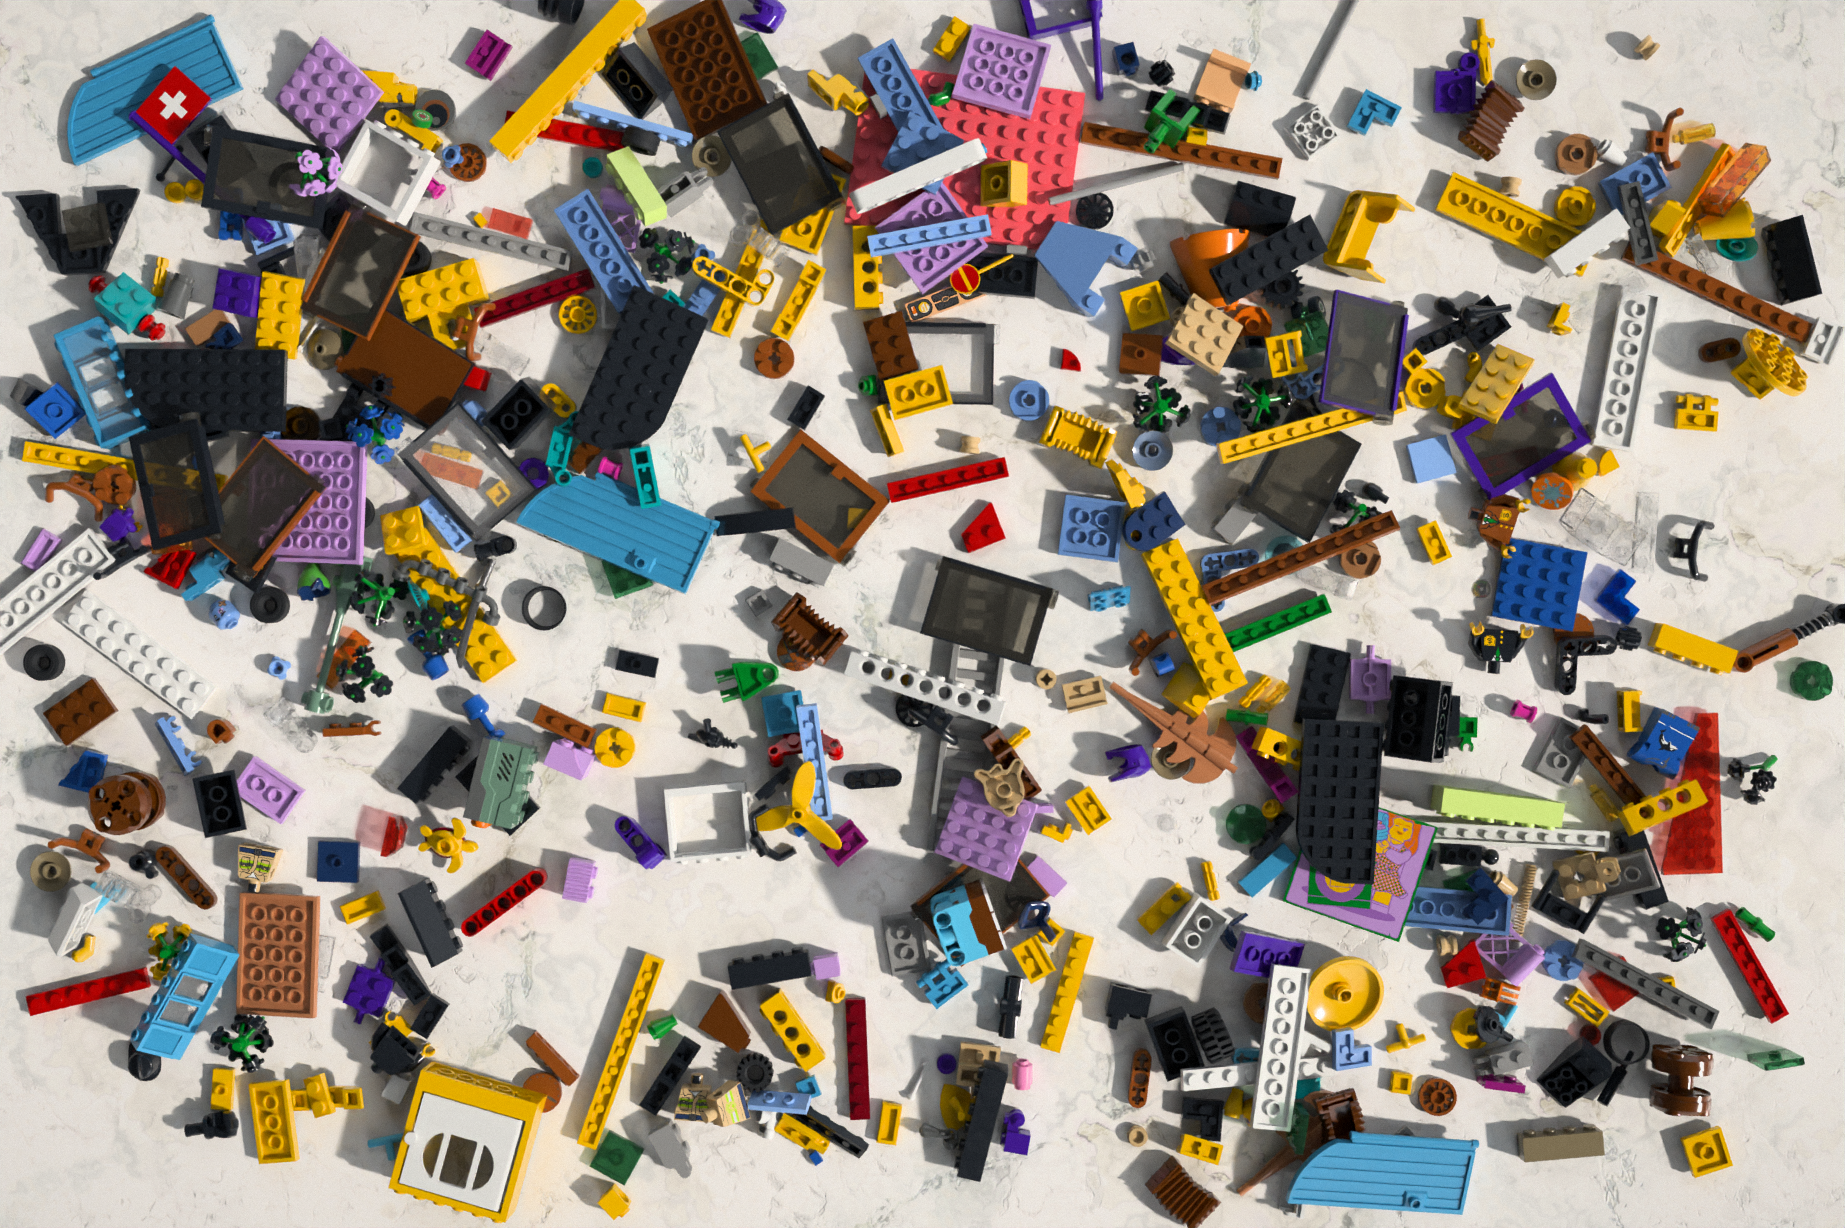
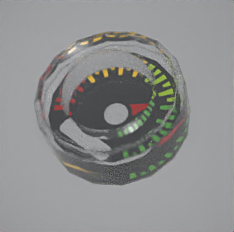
M1478 579L1472 584L1471 591L1476 598L1486 599L1492 594L1493 586L1486 579Z

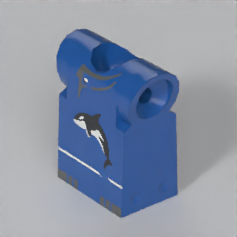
M1654 707L1638 741L1628 750L1626 756L1643 765L1651 764L1657 773L1674 780L1679 771L1680 761L1683 760L1700 728L1665 709Z

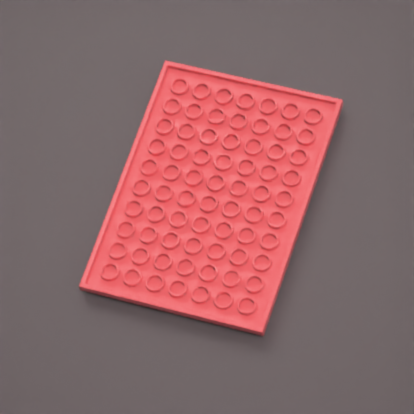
M911 69L927 100L931 94L942 92L945 82H951L955 85L958 75ZM864 72L862 90L868 96L869 106L858 116L852 165L855 168L850 175L844 224L853 226L879 225L925 191L920 188L869 211L857 214L849 194L893 174L882 168L881 165L898 135L889 115L887 114L885 118L880 120L872 106L870 97L875 95L876 92ZM1039 87L1030 119L954 99L952 95L950 101L945 105L939 107L931 105L944 130L963 139L964 143L979 138L981 143L987 148V159L948 176L943 180L944 185L968 218L988 214L992 235L983 237L987 244L1006 247L1007 245L1026 246L1028 250L1037 251L1055 221L1068 223L1071 200L1050 206L1048 198L1072 192L1085 93ZM1008 160L1028 164L1027 205L1016 207L981 206L982 165Z

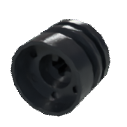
M538 0V13L543 16L548 15L552 19L558 14L560 22L573 26L581 15L585 0Z

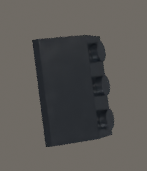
M635 42L619 48L601 74L636 117L642 120L665 102L674 89Z
M1237 181L1233 187L1223 224L1269 237L1287 227L1296 197Z
M235 769L192 778L205 838L247 829Z

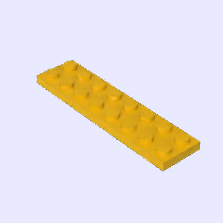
M1455 172L1451 173L1435 208L1436 211L1543 261H1545L1544 258L1582 232ZM1582 264L1578 265L1574 275L1582 277L1588 264L1582 266Z
M424 528L426 546L394 554L400 563L406 560L420 562L421 559H427L433 563L432 569L439 571V568H445L451 572V578L457 580L460 577L427 528ZM408 568L407 570L410 572L409 577L421 590L426 588L430 596V600L427 603L431 608L434 607L437 612L444 615L446 609L443 607V603L445 601L449 602L451 600L458 604L461 609L462 618L453 621L448 616L442 621V625L446 629L456 626L463 631L472 597L465 593H458L453 587L447 584H440L430 576L421 575L414 568ZM479 605L465 658L482 683H486L518 660L497 629L483 622L482 619L485 612Z
M1174 539L1142 553L1141 557L1210 701L1247 685L1248 682L1208 603L1179 539Z

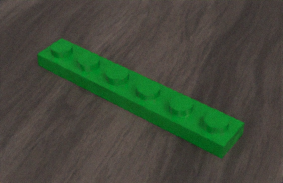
M1321 594L1227 632L1225 637L1232 651L1236 652L1332 613L1326 595Z

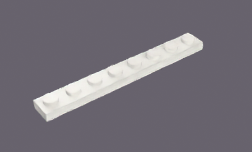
M1332 1055L1300 1057L1297 1080L1336 1076L1335 1070L1332 1069ZM1258 1062L1180 1069L1181 1090L1191 1091L1255 1084Z

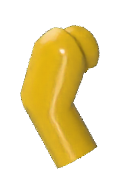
M1471 352L1467 356L1470 370L1464 379L1469 383H1473L1483 367L1480 355L1476 352Z
M86 935L84 947L72 952V960L80 963L91 957L94 953L96 936Z

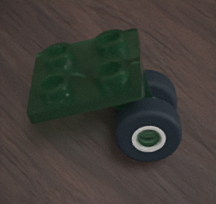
M1314 296L1308 299V305L1303 306L1302 302L1292 304L1291 314L1293 320L1284 323L1286 332L1301 330L1302 337L1300 339L1304 357L1325 351L1329 327L1325 320L1326 310L1322 299L1319 296Z

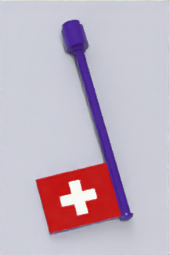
M174 66L137 110L129 113L128 119L133 120L203 184L205 183L206 174L180 152L174 144L213 99L178 67ZM216 184L214 194L221 200L237 203ZM239 215L245 220L244 228L259 242L267 244L275 237L276 231L274 227L265 219Z

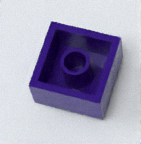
M219 268L212 309L258 318L262 276L233 269Z

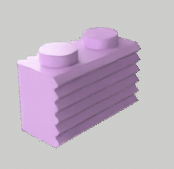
M576 857L569 859L562 899L587 903L589 898H593L595 887L591 885L592 880L596 879L598 874V867H595L596 861Z

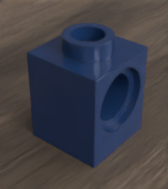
M1134 42L1113 48L1112 55L1118 76L1122 74L1124 76L1135 74L1140 64ZM1128 57L1130 58L1131 63L1124 64L1121 61V58Z

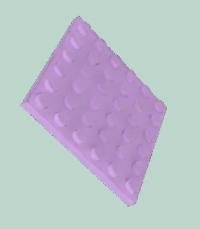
M251 439V451L261 439ZM269 439L327 487L274 552L273 555L277 557L276 561L363 565L368 444L360 448L353 441ZM268 452L263 455L250 471L247 538L263 549L312 490L311 487Z

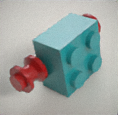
M123 272L109 285L105 283L106 278L102 275L91 278L88 283V290L91 293H99L94 298L96 310L129 335L138 327L140 332L147 331L149 333L148 338L152 341L160 340L165 335V325L163 323L156 324L154 322L155 317L151 315L157 308L156 297Z

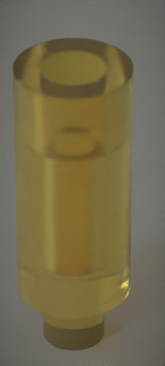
M1713 123L1679 130L1678 134L1672 136L1673 143L1679 142L1681 145L1713 138L1716 134L1715 126Z
M1281 679L1259 701L1260 706L1256 711L1264 713L1267 710L1270 712L1289 693L1291 687Z
M1596 784L1591 785L1588 788L1591 791L1590 797L1607 821L1613 822L1619 818L1617 814L1620 812L1603 788H1598Z

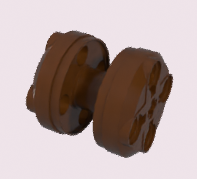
M131 771L121 775L106 777L89 790L87 809L89 817L98 831L111 835H124L135 830L147 828L156 823L164 815L166 796L161 783L155 775L142 771ZM144 779L149 782L148 789L143 784ZM100 789L104 791L103 798L99 795ZM152 808H153L154 811H155V815H154V816H151V815H150ZM106 817L111 822L110 827L105 824Z
M1652 1045V1068L1668 1073V1083H1657L1650 1086L1649 1105L1671 1116H1710L1711 1093L1705 1089L1694 1087V1077L1712 1075L1714 1065L1713 1054L1692 1045Z

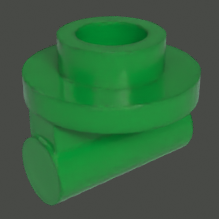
M876 375L862 376L860 378L858 389L863 396L878 395Z

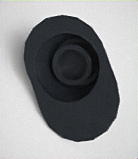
M130 1042L127 1066L130 1074L140 1081L155 1079L161 1072V1056L137 1051L132 1042Z

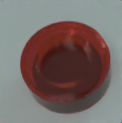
M1587 1024L1580 1029L1579 1037L1584 1036L1592 1045H1596L1601 1040V1031L1596 1026Z

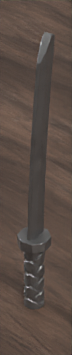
M488 559L479 583L475 584V587L482 586L488 589L486 585L496 564L495 560ZM473 599L456 655L457 664L460 669L463 666L469 637L480 602Z

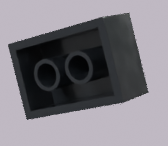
M530 377L521 378L481 422L508 450L518 448L553 412L557 405Z
M1182 1006L1144 1019L1167 1082L1179 1078L1180 1069L1205 1067L1187 1015Z

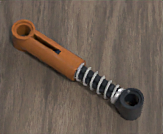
M1830 604L1821 615H1817V618H1811L1810 621H1805L1804 624H1799L1798 627H1793L1792 630L1786 628L1739 651L1731 671L1749 672L1754 666L1797 646L1800 639L1805 640L1806 636L1811 637L1812 633H1818V630H1824L1826 626L1831 627L1837 624H1845V604ZM1838 609L1841 611L1840 618L1837 617ZM1741 657L1743 663L1739 667L1737 662L1738 659Z

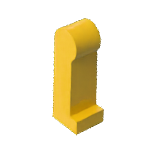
M391 109L384 116L386 124L393 130H401L423 144L422 151L426 148L436 153L443 142L439 136L430 130L415 126L411 118L398 110Z

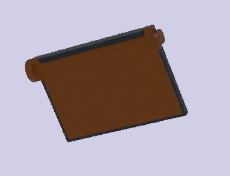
M377 302L374 303L362 327L366 326ZM388 308L385 309L370 341L356 335L345 356H339L334 364L338 368L336 370L337 373L370 394L373 389L368 384L373 382L372 376L378 377L381 373H385L387 378L393 377L392 385L396 386V388L392 389V396L386 395L384 399L379 400L426 429L452 407L476 365L472 360ZM381 381V382H380V384H381L380 390L383 391V390H384L383 385H384L385 383H384L383 381ZM450 423L438 433L439 436L445 433Z

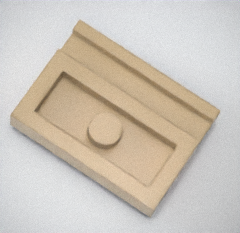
M1101 675L1062 684L1068 713L1108 704Z

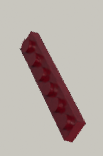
M587 268L490 302L494 303L496 308L493 311H486L479 323L480 328L494 325L596 289L591 272Z
M846 998L850 1120L870 1119L866 998Z

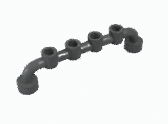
M421 559L420 562L406 560L401 563L400 567H394L392 577L398 581L406 582L410 575L407 569L414 568L421 575L430 576L440 584H447L453 587L458 593H465L471 596L474 601L487 604L490 607V611H485L482 619L483 622L491 626L498 625L501 617L498 614L497 603L490 596L486 595L487 589L485 587L476 586L473 589L468 586V579L458 577L455 580L450 577L451 572L445 568H439V571L431 568L433 563L427 559Z

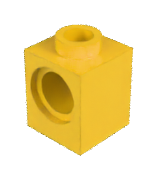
M616 1184L612 1185L598 1201V1204L613 1220L618 1216L622 1218L630 1210L631 1200Z

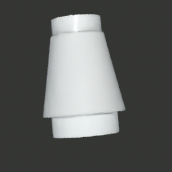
M1604 139L1597 146L1598 157L1618 167L1622 166L1627 159L1612 140Z

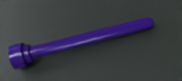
M1102 0L1086 1V10H1089V14H1091L1095 96L1098 101L1104 98L1099 13H1101V8H1103Z

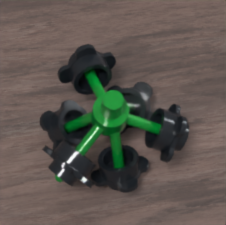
M237 1014L234 1016L235 1021L231 1024V1029L239 1034L238 1037L234 1040L230 1039V1033L224 1031L223 1026H219L217 1031L211 1035L210 1043L214 1045L215 1050L227 1046L230 1050L229 1061L234 1062L235 1060L242 1059L243 1066L241 1071L253 1073L261 1067L265 1060L263 1058L259 1059L257 1054L249 1055L247 1051L248 1046L254 1045L261 1053H266L267 1049L274 1045L272 1036L269 1035V1029L265 1026L267 1021L264 1020V1016L260 1017L257 1015L253 1017L250 1014V1017ZM255 1030L260 1032L254 1036L253 1041L249 1040V1037Z

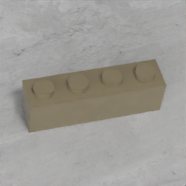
M1584 1124L1580 1128L1564 1126L1563 1129L1558 1130L1555 1128H1544L1543 1131L1526 1129L1523 1130V1133H1517L1518 1155L1525 1163L1605 1155L1603 1131L1594 1124Z

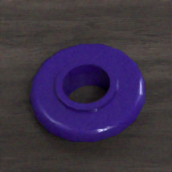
M527 458L519 465V468L527 477L528 471L531 468L538 469L539 476L535 480L530 479L538 489L548 481L549 469L541 459Z

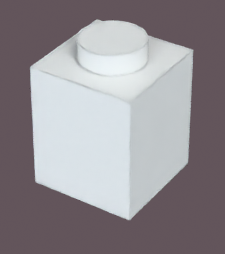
M410 1072L395 1073L390 1077L381 1096L400 1105L405 1100L415 1078L411 1076Z

